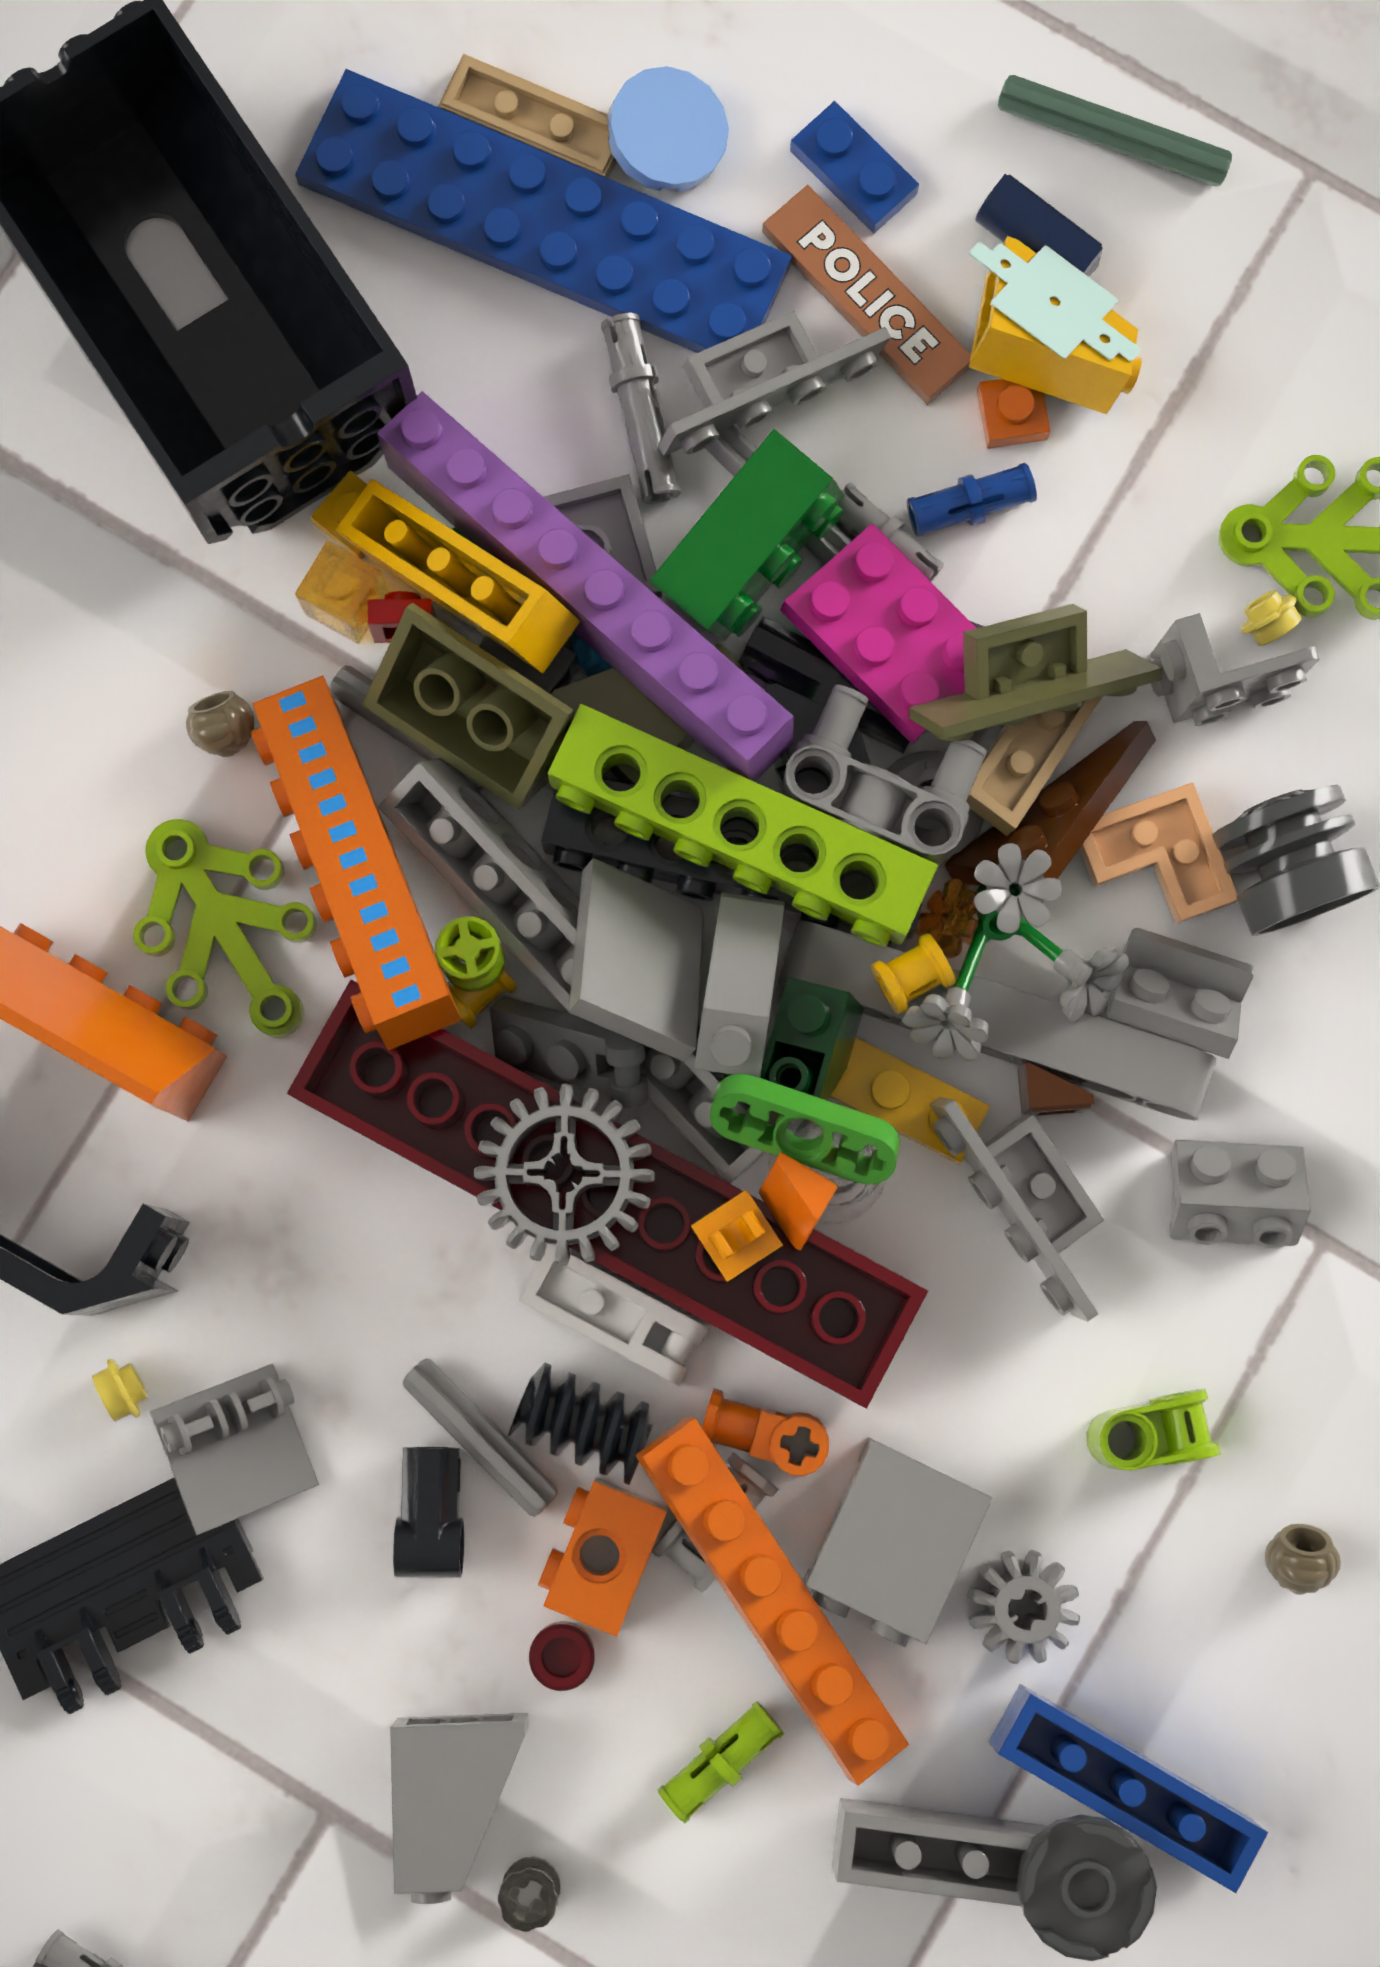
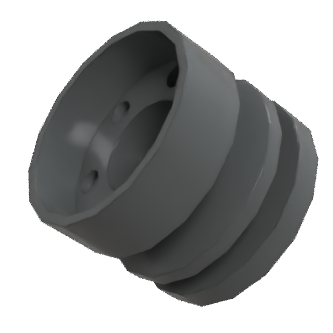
M1336 784L1312 790L1300 789L1276 796L1245 810L1236 820L1218 829L1212 835L1217 849L1221 851L1248 845L1249 850L1233 857L1224 864L1227 874H1242L1257 870L1261 881L1250 886L1237 896L1251 936L1270 933L1311 919L1358 900L1380 888L1379 881L1365 848H1350L1335 852L1331 841L1342 836L1356 825L1353 816L1348 814L1324 821L1321 819L1322 815L1346 802L1341 786Z

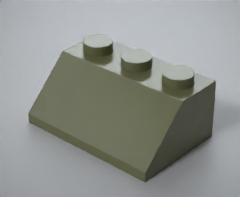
M414 603L406 607L362 703L363 707L517 810H520L549 782L548 771L574 718V710Z

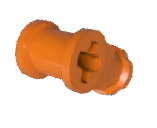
M713 1389L702 1429L711 1443L742 1450L749 1453V1456L776 1463L781 1470L790 1475L805 1476L814 1473L824 1464L829 1451V1436L826 1427L818 1418L809 1413L796 1412L788 1415L764 1407L762 1409L726 1399L722 1390ZM798 1426L810 1429V1441L819 1445L816 1453L811 1451L805 1452L802 1461L790 1458V1446L781 1443L782 1436H794Z

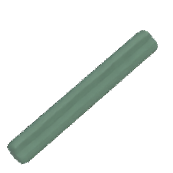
M1016 75L1008 76L998 99V108L1001 111L1213 186H1220L1223 183L1232 162V153L1229 150Z

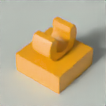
M747 1189L691 1225L694 1233L726 1282L783 1246Z

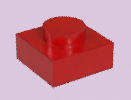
M409 591L390 592L384 595V599H368V626L374 643L391 642L406 607L411 603H414L437 619L432 600L422 599L421 595Z

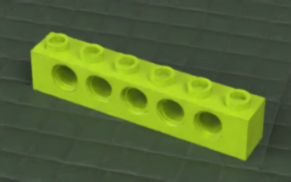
M580 704L548 771L550 787L558 790L555 797L563 804L587 814L591 813L593 807L599 808L616 816L615 826L630 835L643 840H649L652 833L676 843L673 851L680 857L703 867H708L711 860L735 870L732 878L741 885L767 894L770 887H773L794 897L791 905L797 910L824 921L828 919L829 914L835 915L854 924L851 933L879 947H887L889 940L899 945L903 943L938 867L936 863L583 704ZM619 764L629 765L638 772L640 776L639 781L633 788L627 791L612 790L603 781L605 773L611 767ZM674 791H686L696 798L699 806L689 817L674 818L664 811L662 807L663 800ZM734 817H743L755 825L758 834L752 842L746 845H734L723 837L720 829L727 820ZM795 843L806 845L815 854L816 864L805 872L791 871L782 863L780 858L781 851L786 846ZM851 870L863 871L872 878L875 885V893L866 899H853L843 892L840 886V877Z

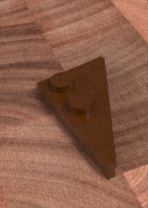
M1133 721L1043 788L1018 827L1006 836L992 826L961 852L948 859L944 866L954 884L985 886L977 881L974 876L977 865L983 860L999 865L998 850L1002 845L1009 843L1018 845L1022 860H1026L1037 849L1046 852L1052 862L1043 876L1044 878L1058 879L1155 743L1156 738L1148 722Z

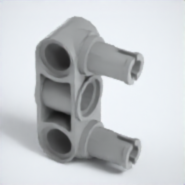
M839 684L835 685L813 733L804 735L802 741L797 743L792 756L787 761L782 784L783 795L940 865L945 862L960 842L968 823L970 805L966 801L987 754V750L968 739L951 741L931 786H924L922 789L918 788L892 772L874 765L861 763L851 758L848 747L869 700L865 695L852 688ZM804 768H818L827 775L830 786L822 793H806L797 785L795 775ZM923 819L937 820L947 831V842L935 847L925 845L915 834V823Z

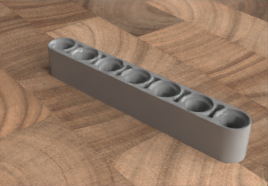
M807 921L797 922L778 979L779 984L785 987L787 978L791 977L850 992L864 1007L863 1014L910 1030L912 1029L902 1022L908 1010L901 1014H896L882 994L870 967L871 964L878 960L887 963L905 952L890 947H879L857 936ZM951 968L957 981L960 970ZM974 975L968 990L971 996L968 1008L972 1011L971 1017L982 1019L989 1025L987 1041L980 1042V1053L1019 1066L1024 1062L1031 1063L1070 1083L1174 1117L1193 1121L1198 1120L1216 1063V1057L1100 1016L1093 1017L1088 1012H1084L1077 1021L1071 1022L1062 1012L1063 1006L1060 1003ZM942 985L935 987L908 1002V1009L911 1006L921 1007L927 995L936 994L944 998L949 988L946 989Z

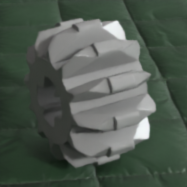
M1009 1550L1001 1553V1562L1005 1574L1000 1576L992 1567L983 1564L979 1569V1573L992 1584L990 1590L986 1591L980 1588H970L968 1590L967 1596L971 1601L987 1605V1609L975 1612L969 1616V1623L974 1629L993 1626L985 1635L982 1645L989 1652H993L1007 1640L1005 1653L1006 1659L1010 1663H1019L1025 1644L1028 1645L1029 1652L1034 1661L1037 1663L1045 1662L1047 1653L1042 1641L1048 1638L1055 1646L1063 1650L1068 1646L1069 1641L1056 1630L1059 1622L1070 1626L1078 1625L1080 1622L1079 1614L1069 1609L1061 1608V1604L1073 1601L1079 1596L1078 1589L1074 1585L1055 1587L1065 1572V1568L1058 1562L1048 1565L1040 1574L1042 1566V1555L1040 1552L1029 1550L1025 1556L1023 1568L1020 1570L1014 1553ZM1025 1590H1033L1029 1597L1039 1604L1036 1614L1026 1613L1022 1623H1015L1018 1616L1008 1609L1010 1600H1022Z

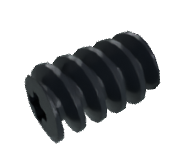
M544 1362L529 1380L507 1437H510L522 1423H525L527 1445L535 1446L548 1432L550 1433V1454L559 1456L573 1442L575 1443V1464L583 1466L595 1452H598L599 1473L607 1476L619 1461L623 1462V1483L630 1485L639 1463L635 1455L644 1449L653 1427L652 1424H649V1404L641 1401L629 1415L624 1414V1393L617 1391L605 1405H601L599 1383L593 1381L580 1396L576 1395V1375L568 1372L557 1386L551 1385L552 1365Z

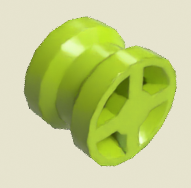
M474 916L459 917L450 921L440 930L435 942V955L446 978L456 988L467 992H479L492 987L501 978L505 968V952L495 929L487 921ZM481 952H483L484 955L476 964V960L480 957Z

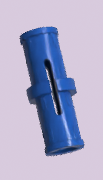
M1024 462L1016 467L977 479L971 474L959 477L958 485L916 498H907L906 506L915 535L922 537L926 533L968 521L972 526L983 523L988 514L1023 503L1035 502L1037 500V491L1032 472Z

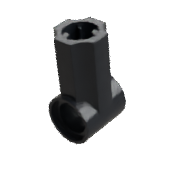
M403 1447L401 1517L396 1519L393 1545L395 1577H462L464 1563V1519L459 1518V1492L461 1488L460 1448Z

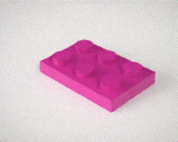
M873 523L786 598L781 606L780 611L868 698L912 745L928 730L910 720L909 707L965 692L963 632L976 629V627Z

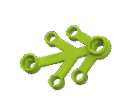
M1322 455L1306 457L1295 470L1293 480L1266 505L1262 507L1246 504L1236 507L1227 514L1221 523L1218 535L1223 553L1232 562L1241 566L1252 567L1261 565L1288 594L1297 599L1294 606L1298 613L1305 617L1313 618L1322 615L1334 601L1335 591L1331 582L1325 577L1319 575L1307 577L1284 550L1307 551L1354 599L1356 610L1361 616L1370 620L1380 619V608L1370 605L1366 598L1368 590L1380 592V578H1371L1347 554H1380V527L1344 526L1371 500L1380 499V487L1372 485L1367 479V471L1376 470L1380 472V457L1367 460L1357 472L1355 482L1311 523L1286 524L1283 522L1307 497L1321 496L1335 479V468L1328 458ZM1307 468L1319 470L1323 475L1324 482L1319 485L1310 483L1305 477L1304 470ZM1246 525L1257 527L1261 532L1262 540L1255 543L1247 541L1242 535V527ZM1311 587L1319 590L1323 596V604L1316 606L1308 603L1304 598V589Z
M172 819L161 823L151 832L146 842L145 854L147 862L158 876L147 917L142 918L136 924L133 931V939L140 950L154 957L163 956L173 948L176 936L171 922L184 885L196 907L180 970L174 972L166 983V994L169 1000L185 1010L196 1009L205 1002L208 995L205 977L216 938L253 998L250 1003L249 1013L255 1027L264 1034L274 1038L291 1035L302 1023L304 1017L303 1004L291 989L283 985H275L238 924L278 932L290 942L302 943L309 940L316 931L317 920L314 913L308 906L300 902H290L281 907L219 893L206 871L245 877L255 888L270 890L279 885L284 876L283 863L274 852L268 849H257L248 854L209 845L205 833L190 821ZM178 839L186 841L187 852L181 859L170 860L167 858L166 849L172 841ZM263 859L273 861L275 869L271 877L265 880L254 878L253 867L258 861ZM294 912H302L307 915L308 919L307 926L299 933H290L285 927L287 917ZM151 926H162L165 930L163 942L156 947H148L144 941L146 931ZM184 979H194L198 985L196 995L187 1001L180 1000L176 993L178 984ZM274 998L282 999L286 1005L284 1015L275 1021L267 1020L264 1016L265 1004Z

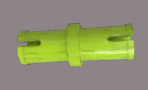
M755 1701L752 1707L718 1738L713 1740L708 1737L699 1745L702 1752L657 1791L677 1818L686 1824L690 1817L725 1785L729 1784L734 1787L743 1779L740 1772L776 1739L781 1738L784 1732L767 1710L758 1701Z

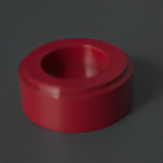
M566 1621L551 1623L540 1630L534 1638L529 1651V1664L535 1678L543 1686L556 1691H567L580 1686L589 1677L595 1661V1648L589 1634L579 1625Z

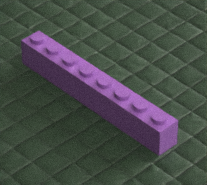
M423 391L417 395V399L406 405L377 433L387 466L392 472L472 543L546 589L580 620V623L573 631L578 637L729 771L755 782L793 744V715Z

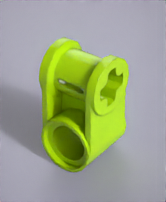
M1206 1388L1168 1394L1149 1399V1402L1112 1409L1098 1414L1090 1423L1086 1433L1087 1447L1091 1456L1099 1464L1109 1468L1137 1470L1161 1464L1186 1463L1221 1454L1219 1444L1211 1442L1203 1407V1402L1208 1399ZM1123 1421L1132 1428L1135 1434V1444L1133 1450L1127 1456L1118 1458L1110 1450L1108 1436L1115 1424Z

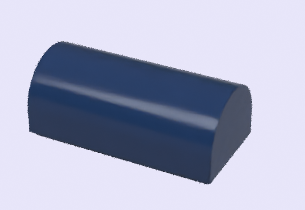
M1010 174L1003 175L989 193L976 215L975 221L1003 243L1008 236L1021 241L1035 253H1038L1044 246H1048L1088 277L1099 266L1103 250L1102 244Z

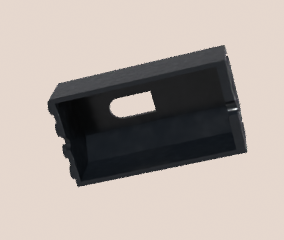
M134 1L123 6L112 20L91 33L80 34L66 41L58 52L60 62L53 68L40 73L31 67L20 69L13 73L5 81L4 85L0 87V229L207 544L227 540L233 533L231 527L239 525L247 526L252 534L271 530L332 492L349 471L359 475L375 465L384 454L377 433L406 405L417 399L407 362L164 1ZM152 218L170 220L181 228L228 298L224 303L176 331L127 256L126 245L130 233L138 224Z

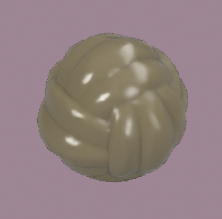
M234 691L215 693L195 702L189 707L186 730L192 742L209 754L221 757L233 756L247 746L252 736L250 731L254 730L253 711L250 705L243 698L235 694Z
M1291 1524L1284 1527L1268 1543L1265 1550V1563L1269 1572L1281 1587L1289 1589L1297 1595L1316 1593L1319 1589L1328 1586L1337 1576L1341 1566L1340 1554L1335 1548L1331 1537L1323 1530L1307 1524Z

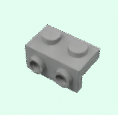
M1175 1140L1171 1152L1175 1209L1169 1225L1170 1237L1172 1239L1191 1240L1202 1245H1211L1219 1242L1256 1244L1263 1248L1295 1246L1299 1243L1311 1212L1303 1147Z

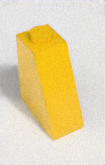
M1008 236L1003 243L1005 247L1027 263L1037 254L1021 241ZM1001 260V261H1000V264H1001L1002 267H1004V268H1010V267H1011V265H1010V263H1009L1008 261H1006V260ZM989 270L985 277L969 368L1104 414H1108L1121 392L1129 394L1132 391L1140 373L1141 358L1135 357L1133 361H1128L1118 353L1113 360H1108L1083 340L1067 358H1061L991 305V300L1007 283ZM1050 298L1051 304L1055 306L1060 305V301L1057 298ZM1111 309L1102 320L1136 344L1138 329ZM1100 335L1099 338L1103 343L1110 342L1108 336Z

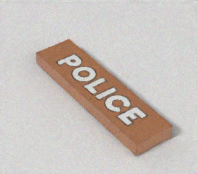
M806 185L763 223L762 233L780 251L792 255L791 263L862 337L886 327L891 339L879 355L927 405L969 369L971 354L809 185Z

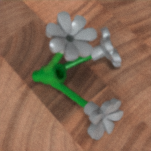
M1009 843L1002 845L998 850L999 865L988 860H983L977 865L974 876L977 881L985 886L979 885L976 890L974 903L978 920L975 923L973 938L955 986L946 991L944 998L936 994L927 995L921 1007L911 1006L902 1019L904 1025L912 1028L909 1036L919 1044L935 1042L932 1050L935 1057L952 1059L955 1056L956 1048L964 1059L973 1061L980 1056V1042L987 1041L989 1025L982 1019L971 1017L972 1011L968 1008L971 996L968 990L984 947L991 939L1001 941L1009 939L1013 935L1022 936L1054 962V969L1068 980V987L1061 994L1060 1004L1063 1006L1062 1012L1071 1022L1077 1021L1086 1009L1093 1017L1099 1015L1107 1006V998L1103 992H1111L1119 986L1123 978L1121 972L1129 964V958L1125 953L1116 949L1111 951L1107 948H1101L1089 960L1085 961L1071 949L1063 951L1034 928L1042 927L1050 920V912L1042 904L1043 901L1058 900L1063 890L1060 880L1044 878L1043 874L1049 869L1052 861L1050 856L1043 850L1037 849L1026 860H1022L1018 845Z

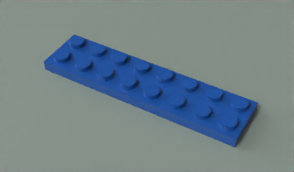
M345 69L295 173L298 185L608 316L636 313L639 315L642 330L696 353L764 324L791 266L792 255L348 69Z

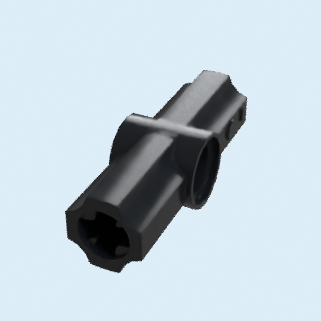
M764 616L753 630L739 659V663L746 673L761 679L769 685L777 683L824 707L833 687L837 684L860 692L810 640ZM868 701L858 724L859 731L904 754L910 742Z

